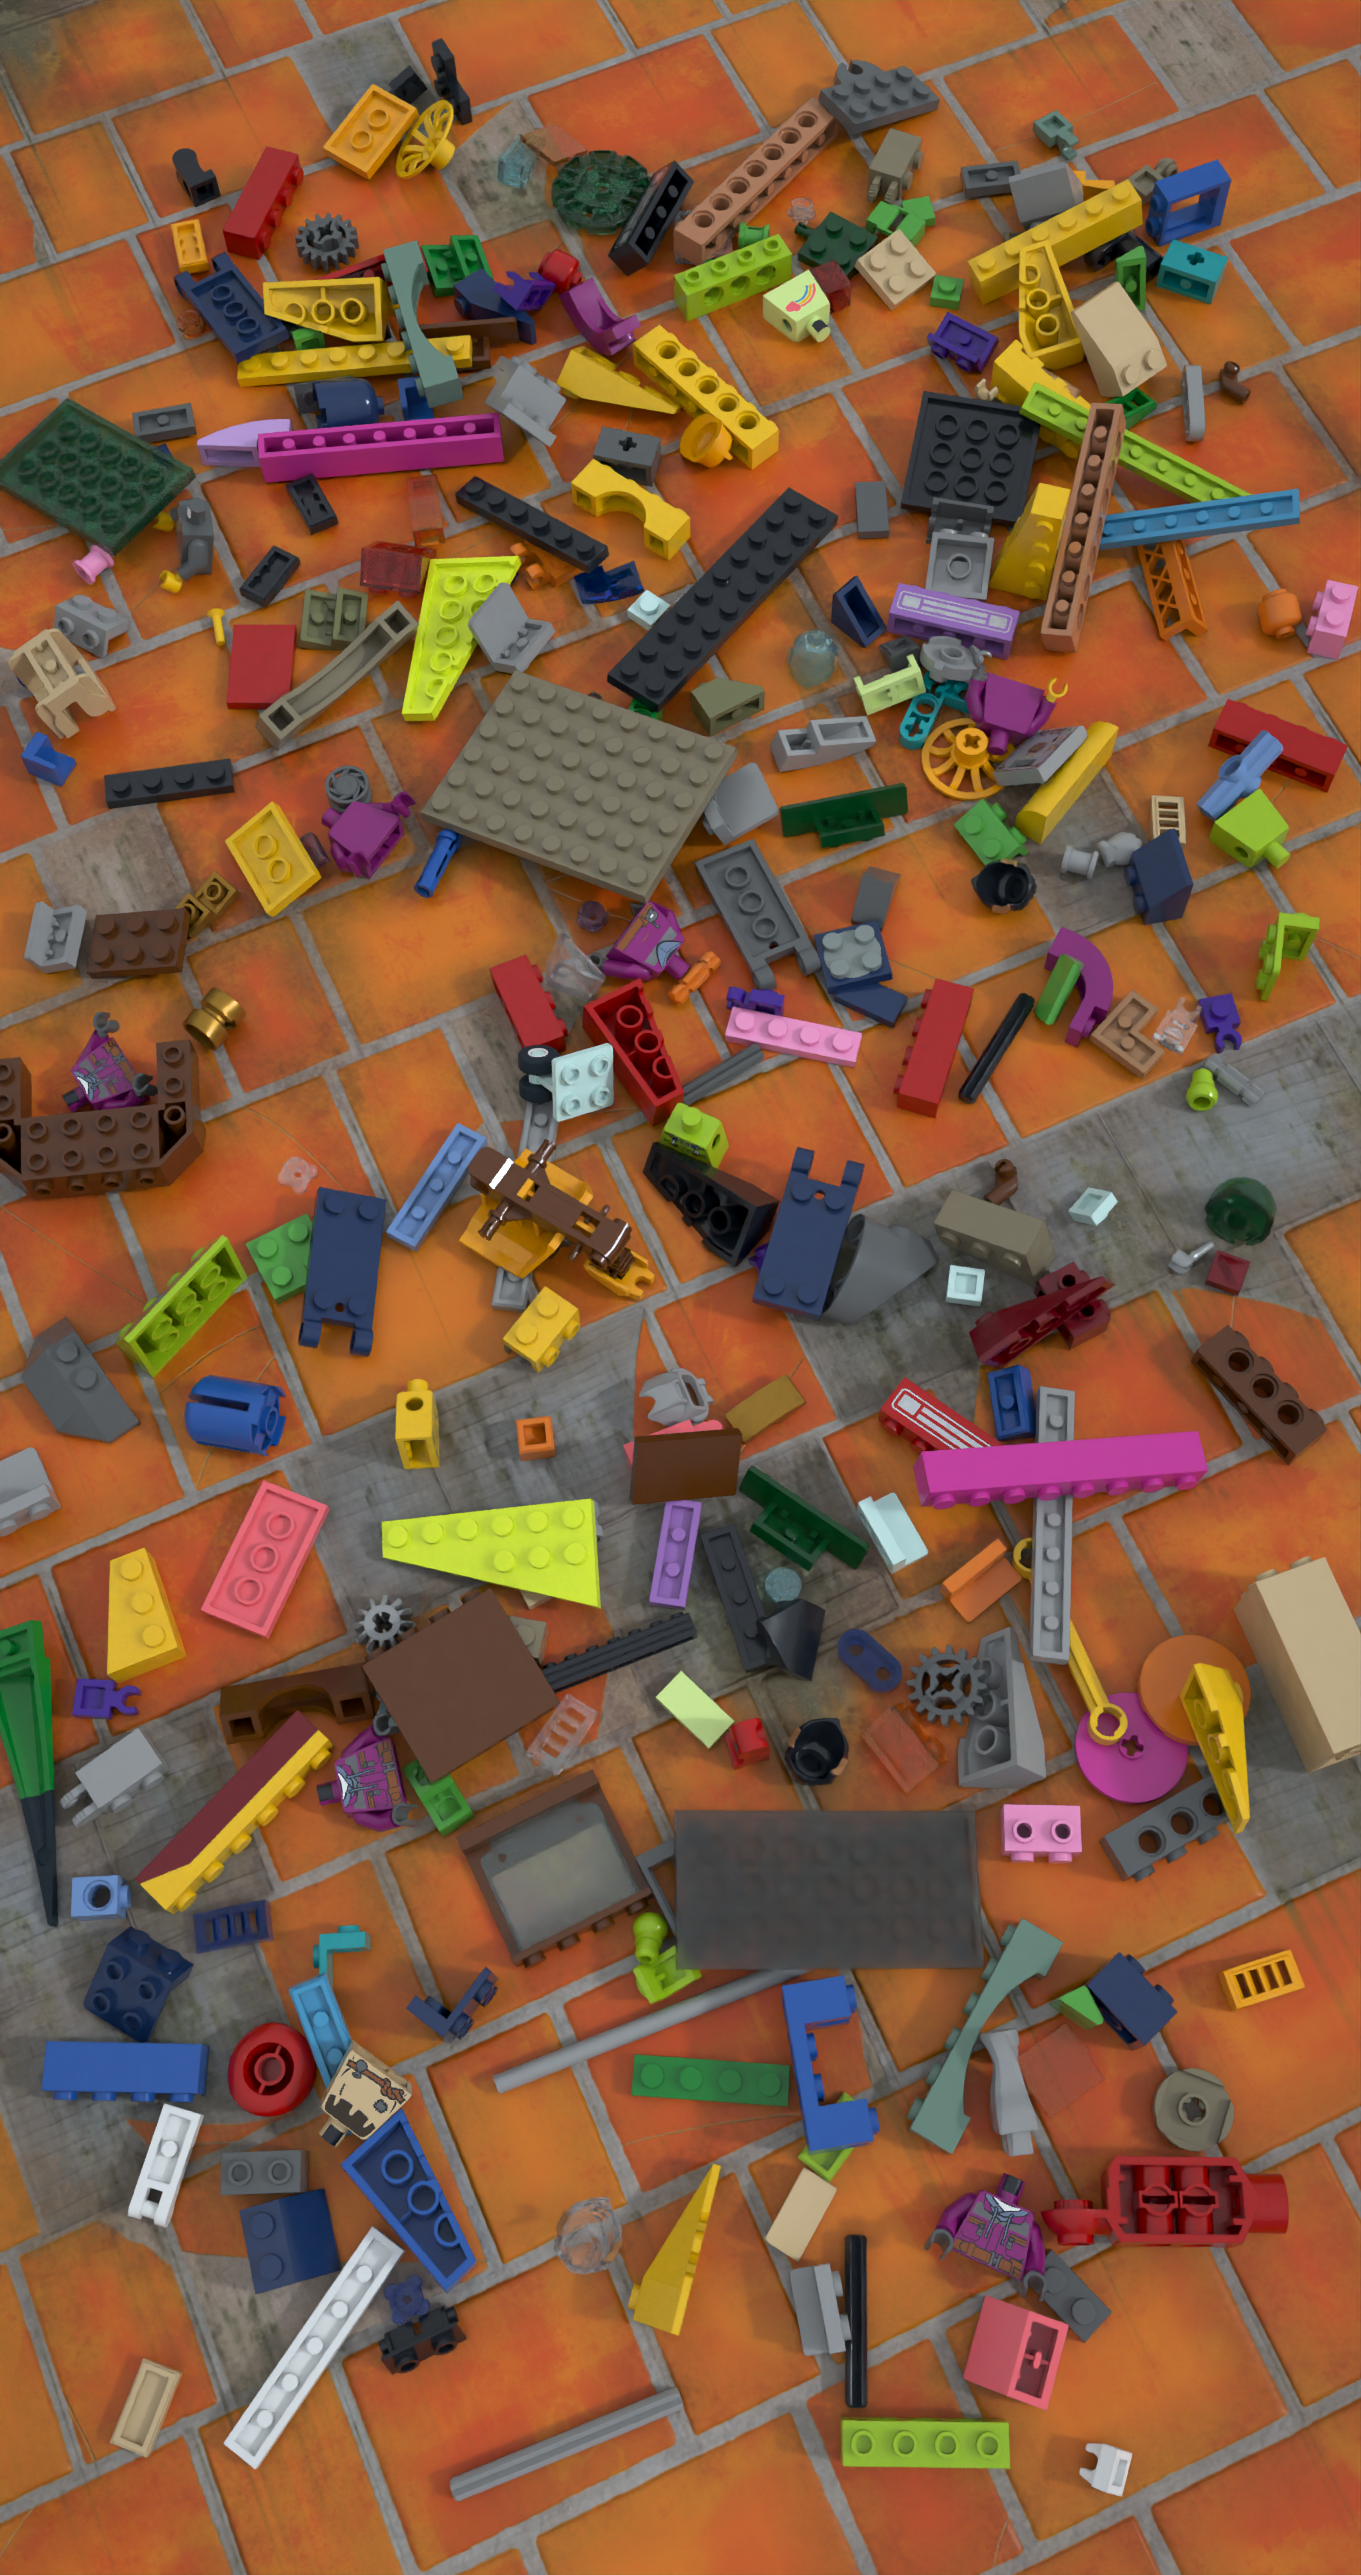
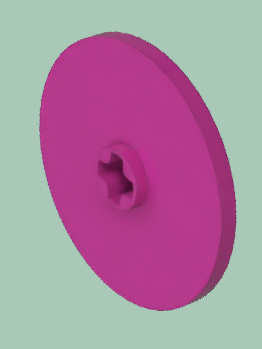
M1117 1693L1107 1696L1110 1704L1120 1707L1126 1714L1128 1721L1127 1729L1118 1743L1110 1746L1100 1745L1088 1733L1087 1723L1091 1714L1087 1710L1078 1725L1074 1746L1076 1760L1082 1774L1099 1793L1117 1802L1144 1804L1160 1799L1169 1793L1182 1777L1187 1764L1188 1746L1163 1735L1164 1732L1151 1721L1145 1711L1143 1712L1138 1693ZM1102 1713L1098 1716V1726L1096 1729L1104 1736H1114V1732L1119 1728L1120 1722L1114 1715ZM1129 1740L1135 1741V1748L1141 1750V1752L1136 1751L1133 1756L1127 1755V1748L1121 1745H1126Z

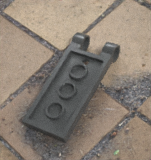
M754 839L695 862V870L750 971L757 990L777 989L774 974L768 963L792 953L795 954L798 966L804 976L811 975L822 969L816 950L811 945ZM772 944H775V945L778 946V947L773 948V949H770V948H769V946L772 945Z

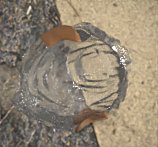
M596 2197L576 2202L567 2211L563 2212L556 2226L557 2235L554 2239V2248L558 2257L563 2261V2266L567 2268V2271L575 2275L605 2271L611 2261L616 2258L622 2245V2224L613 2210L608 2197Z

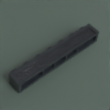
M678 1612L673 1614L668 1621H655L649 1625L650 1628L642 1631L640 1628L632 1630L628 1633L629 1636L622 1639L614 1637L608 1640L604 1646L598 1647V1645L587 1648L585 1650L586 1653L577 1656L576 1653L568 1655L561 1663L550 1662L544 1665L541 1671L556 1694L697 1638V1631L689 1612L686 1614Z

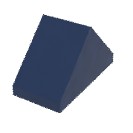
M854 576L833 594L831 623L861 647H867L887 630L858 576Z

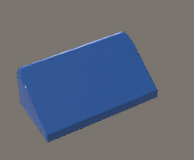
M1018 1364L987 1373L997 1440L1004 1441L1035 1437L1036 1409L1029 1370Z

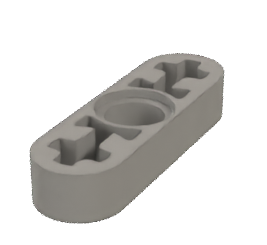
M1184 365L1181 388L1185 439L1187 442L1203 441L1205 410L1201 366Z

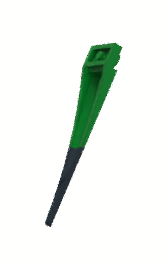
M30 1620L0 1631V1735L25 1817L47 1923L49 1926L57 1927L58 1899L50 1658L45 1657L42 1621Z

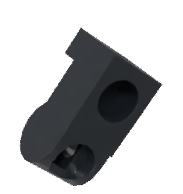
M183 148L173 154L172 161L177 171V179L195 208L221 196L215 174L211 169L205 172L201 169L196 152L189 148Z

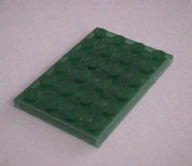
M66 398L0 460V490L91 544L98 546L113 557L196 478L193 468L69 398Z

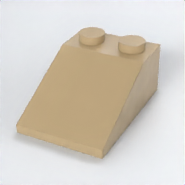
M1114 282L1070 312L1101 397H1123L1167 367L1157 336L1119 282Z

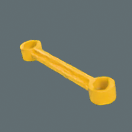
M1026 1538L1016 1545L1012 1555V1566L1021 1577L1029 1579L1031 1584V1569L1024 1567L1019 1562L1022 1559L1021 1551L1026 1548H1032V1538ZM1070 1619V1652L1067 1664L1091 1714L1087 1723L1088 1733L1100 1745H1114L1120 1741L1127 1729L1128 1721L1126 1714L1120 1707L1109 1703ZM1100 1714H1112L1120 1722V1726L1114 1732V1736H1104L1097 1731V1720Z

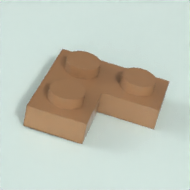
M1134 990L1127 994L1095 1029L1089 1041L1142 1080L1161 1060L1165 1052L1141 1034L1142 1030L1157 1015L1158 1008Z

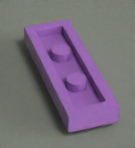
M680 1500L665 1503L649 1605L679 1610L686 1609L702 1502Z

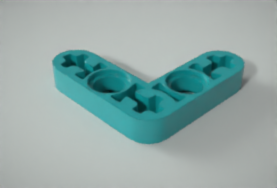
M928 671L923 677L926 692L913 698L900 725V744L908 750L922 748L944 705L969 714L965 700L958 696L960 691L968 689L969 683L948 679L946 682H940L942 685L937 687L934 696L931 694L932 685H935L937 681L930 678V671ZM921 704H928L934 711L930 714H921L918 712L917 707ZM915 723L919 724L918 734H915L914 737L908 736V734L913 732Z

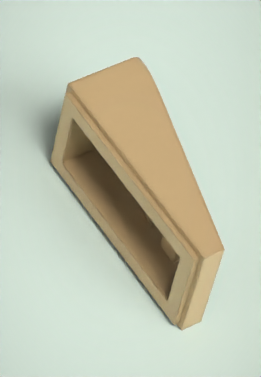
M1151 795L1150 841L1158 837L1160 833L1175 828L1184 852L1186 846L1184 797ZM1159 806H1175L1176 809L1159 808ZM1159 815H1175L1176 818L1159 817ZM1160 824L1176 825V827H1161Z

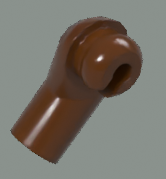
M1001 1159L995 1164L996 1187L983 1196L984 1201L1000 1206L1017 1191V1169L1008 1159Z

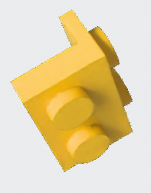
M545 1286L503 1337V1344L529 1361L532 1369L539 1373L544 1366L550 1367L559 1355L560 1350L558 1349L566 1339L570 1341L579 1331L581 1323H579V1309Z

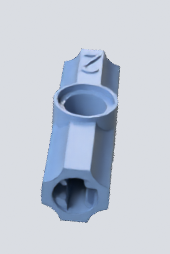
M1262 730L1240 755L1232 756L1222 764L1218 772V780L1196 803L1197 808L1211 821L1215 822L1240 798H1246L1258 789L1261 783L1260 776L1284 750L1283 745L1269 732Z

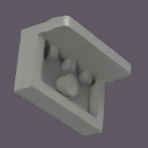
M76 595L57 604L55 607L54 628L59 629L70 642L100 658L107 655L108 640L128 631V619L120 616L113 609L105 608L93 602L91 598L85 595Z
M42 901L35 903L24 954L25 960L45 974L76 968L87 910L80 905L53 910Z
M830 2263L792 2269L789 2275L804 2354L810 2356L826 2352L833 2354L846 2351L844 2341L852 2340L847 2313L839 2315L836 2297L843 2296L839 2270L831 2271Z

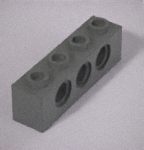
M1210 1774L1103 1836L1098 1842L1121 1880L1124 1882L1133 1877L1137 1883L1154 1873L1155 1869L1152 1865L1165 1858L1169 1864L1188 1853L1184 1847L1185 1845L1196 1839L1202 1845L1219 1835L1220 1833L1216 1827L1229 1821V1818ZM1248 1788L1249 1808L1257 1803V1800ZM1204 1798H1212L1219 1804L1220 1813L1218 1816H1212L1204 1810ZM1173 1816L1182 1817L1187 1822V1834H1178L1173 1830L1171 1826V1818ZM1140 1835H1149L1155 1840L1157 1846L1155 1853H1147L1139 1846Z

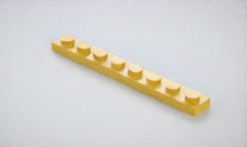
M470 335L427 339L443 355H452L456 368L472 367V340ZM398 341L256 354L250 359L238 363L237 380L240 387L318 381L344 376L364 377L410 373L412 369L408 355H412L413 352L412 350L406 351L404 342Z

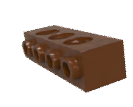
M1227 1325L1196 1350L1191 1362L1289 1466L1319 1441L1327 1428L1324 1426L1321 1416L1315 1410L1308 1409L1299 1400L1297 1391L1290 1384L1283 1383L1276 1376L1270 1362L1264 1357L1257 1356L1249 1347L1250 1345L1246 1337ZM1234 1361L1239 1363L1244 1371L1236 1372L1232 1370L1228 1362ZM1260 1387L1264 1389L1268 1394V1398L1258 1397L1254 1393L1253 1388ZM1278 1414H1287L1291 1417L1293 1424L1287 1425L1282 1423L1278 1418Z

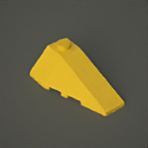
M1049 240L1020 248L1019 339L1024 346V353L1031 360L1036 356L1045 364L1043 367L1052 370L1082 362L1084 348L1070 313L1074 308Z
M380 277L263 283L264 313L267 316L355 343L384 341L388 320L387 283Z
M585 346L571 349L556 383L563 387L562 392L565 395L576 400L581 397L670 414L678 413L682 407L650 386H645L643 389L639 386L641 383L639 378L623 371L616 372L617 364Z
M1204 1663L1193 1664L1179 1696L1235 1834L1241 1833L1250 1819L1243 1693L1240 1685L1237 1682H1233L1229 1670Z
M713 2164L644 2275L642 2284H633L628 2309L635 2310L634 2321L679 2336L721 2170L720 2165Z

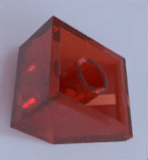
M376 541L364 546L361 552L360 586L369 587V592L387 594V590L399 591L400 597L417 598V594L425 591L430 559L436 558L437 549Z

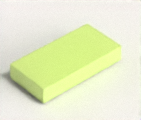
M682 1671L656 1696V1700L708 1750L735 1724V1721Z

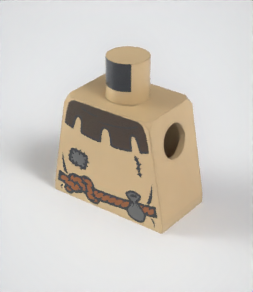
M353 2040L323 2094L321 2108L330 2115V2118L320 2129L319 2134L325 2141L335 2147H338L349 2131L362 2140L368 2139L412 2096V2084Z

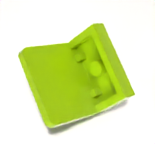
M1279 912L1275 923L1268 925L1266 939L1262 940L1259 950V960H1264L1263 969H1259L1256 979V989L1261 990L1260 1000H1268L1280 974L1282 958L1299 961L1305 960L1319 930L1320 918L1311 917L1305 913L1290 914Z

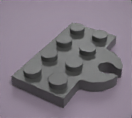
M851 60L848 70L847 65L843 62L839 64L833 80L834 86L822 89L818 101L852 134L937 110L940 101L930 88L913 74L912 70L906 66L884 72L876 65L860 60Z

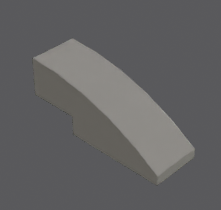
M867 716L810 720L806 728L778 730L770 744V749L779 772L836 761L870 748L877 741Z

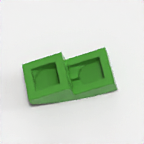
M417 1759L402 1768L443 1837L475 1817L450 1774L430 1786L423 1775V1769Z

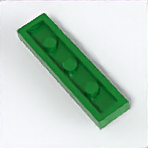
M634 2054L632 2096L788 2107L790 2065Z

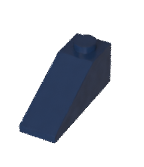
M482 268L453 285L455 293L454 305L461 316H466L469 320L515 317L519 341L530 345L537 343L535 321L524 310L516 311L493 290L496 282Z

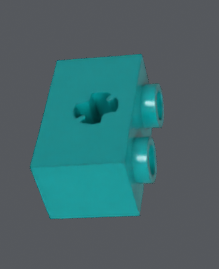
M1173 239L1160 264L1156 286L1211 304L1223 280L1228 257Z

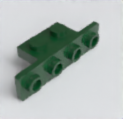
M904 783L782 806L780 807L783 836L790 837L815 832L822 848H835L845 843L870 841L876 837L885 836L882 818L903 815L908 812L907 787Z
M750 1466L746 1471L739 1491L765 1508L753 1522L750 1528L751 1533L808 1572L826 1551L851 1568L858 1569L870 1547L867 1542L810 1505L797 1494L779 1484L766 1473H763L754 1466Z

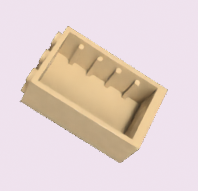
M1311 1556L1291 1563L1289 1565L1291 1569L1278 1574L1276 1569H1272L1255 1577L1256 1582L1248 1586L1249 1590L1240 1595L1241 1600L1233 1608L1308 1774L1361 1754V1633L1326 1558L1323 1557L1312 1561Z

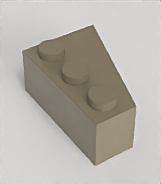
M954 1190L949 1194L933 1223L939 1239L944 1245L958 1249L1034 1288L1037 1281L1045 1277L1056 1257L1045 1221Z

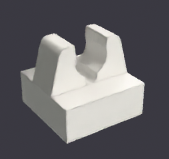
M1088 2443L1085 2450L1094 2453L1098 2458V2462L1094 2470L1081 2467L1080 2475L1092 2484L1091 2487L1122 2497L1133 2453L1104 2443Z

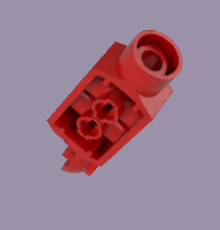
M1114 2156L1107 2162L1100 2176L1101 2209H1093V2201L1067 2199L1054 2201V2209L1041 2211L1045 2224L1057 2235L1058 2245L1063 2246L1094 2245V2236H1107L1113 2247L1234 2248L1244 2243L1248 2233L1285 2234L1289 2222L1288 2195L1283 2176L1281 2174L1245 2173L1236 2157Z

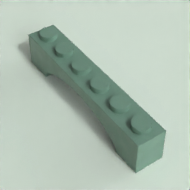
M417 240L384 249L386 263L381 264L386 283L392 281L393 284L388 286L392 305L399 304V308L394 309L399 328H406V331L401 332L406 351L412 350L413 352L412 355H408L413 374L419 373L420 378L415 379L420 398L426 396L429 408L464 399L452 355L445 356L432 346L422 333L417 322L420 293L423 286L429 284Z
M1023 1918L1016 1926L1011 1923L1007 1926L999 1941V1944L1004 1946L999 1959L996 1960L991 1957L980 1977L986 1981L981 1993L977 1994L973 1991L962 2011L968 2015L961 2029L956 2026L953 2027L943 2046L949 2050V2053L943 2064L935 2061L925 2080V2083L930 2085L925 2098L922 2100L916 2097L906 2115V2118L912 2121L907 2130L947 2155L953 2154L971 2119L964 2114V2081L969 2057L983 2025L996 2006L1015 1987L1033 1976L1039 1980L1046 1977L1063 1944L1059 1939Z

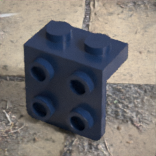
M130 1926L108 1943L84 1999V2007L136 2041L144 2043L151 2037L170 1992L189 1977L194 1964L184 1959L179 1952L168 1949L151 1939L146 1932Z

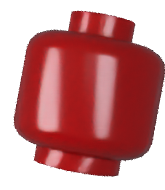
M555 249L551 253L546 252L538 269V273L542 277L557 285L553 291L560 295L580 284L583 274L579 272V260L560 249Z

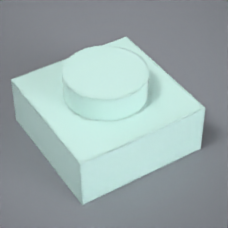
M646 590L627 609L628 618L649 631L671 609V605Z
M1088 1188L1068 1212L1074 1221L1097 1226L1108 1216V1213L1118 1201L1112 1192Z
M950 1265L945 1302L980 1307L985 1270Z

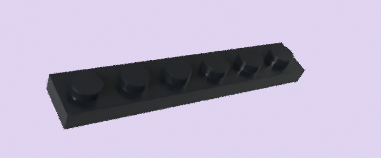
M474 476L455 493L458 504L587 574H590L609 556L607 545L477 476Z

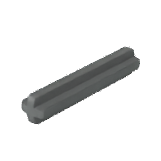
M753 1043L682 1086L684 1090L682 1104L687 1106L760 1063L764 1059L763 1051L756 1043Z

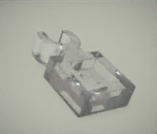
M1184 997L1178 1000L1173 1012L1167 1011L1151 1039L1180 1056L1198 1026L1194 1023L1202 1011V1007L1199 1005L1193 1012L1186 1011L1183 1007L1186 1001Z

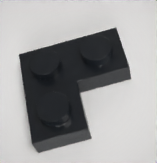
M442 38L432 42L433 56H431V63L437 77L434 80V86L439 97H444L445 100L452 104L454 109L453 116L456 115L463 126L472 122L470 98L457 80L454 55Z

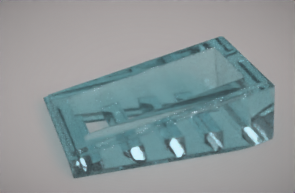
M519 134L498 160V180L523 188L542 155L546 142Z

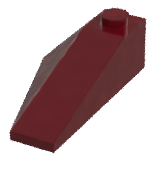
M1100 1276L996 1311L995 1313L990 1311L982 1315L975 1322L976 1327L969 1332L978 1359L982 1364L1003 1369L1112 1288L1114 1283L1111 1279Z

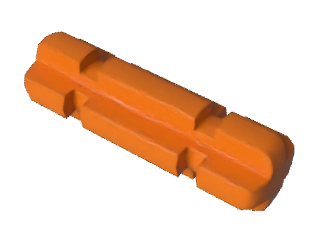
M705 952L698 960L699 963H695L678 981L679 984L674 985L668 991L667 995L674 1004L682 1005L690 997L689 994L691 992L694 993L710 976V972H714L720 966L721 961L714 952Z

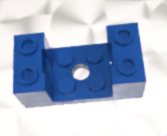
M844 1975L782 1986L781 1999L808 2155L871 2145L874 2141L873 2135L878 2134L880 2129L876 2108H868L867 2098L819 2106L818 2102L824 2101L825 2095L821 2073L813 2075L811 2061H816V2057H818L814 2033L806 2034V2031L849 2023L851 2013H855V2009H857L853 1984L846 1985Z

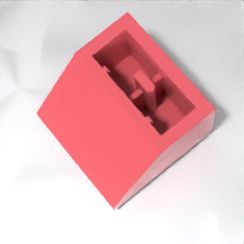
M985 2295L962 2378L1008 2397L1047 2410L1069 2325Z

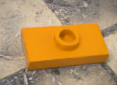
M199 219L170 224L180 273L186 270L190 274L210 270Z

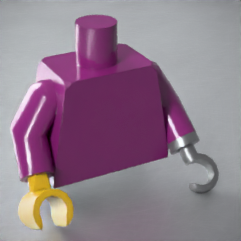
M980 650L974 656L973 662L977 670L972 671L965 702L970 717L975 722V728L983 731L989 737L987 751L990 754L1001 756L1005 754L1007 744L1018 745L1023 738L1032 737L1046 724L1057 705L1056 698L1062 697L1067 693L1068 685L1065 683L1060 692H1053L1052 685L1057 678H1051L1047 684L1049 693L1047 696H1043L1045 690L984 672L986 666L978 663V659L982 655H988L992 658V654L987 650Z

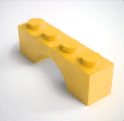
M592 459L571 482L573 503L595 517L612 511L628 512L638 517L644 524L645 547L668 561L691 537L690 517L682 509L674 508L664 502L657 494L649 493L635 481L626 479L616 473L610 466L603 465L595 459Z

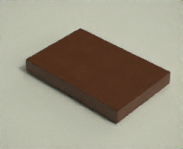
M739 1428L636 1436L634 1439L629 1495L632 1505L736 1495L742 1433Z

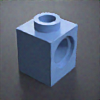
M119 1875L72 1878L71 1917L79 1921L126 1919V1908H130L132 1904V1889L130 1885H127L126 1879ZM108 1888L111 1894L110 1900L104 1907L98 1908L95 1903L96 1896L102 1889Z

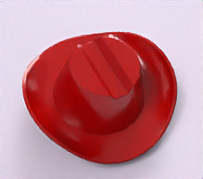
M282 2023L261 2024L251 2029L240 2039L230 2056L227 2071L229 2090L235 2102L251 2114L262 2117L282 2115L297 2108L308 2097L315 2083L317 2065L308 2041L299 2031Z

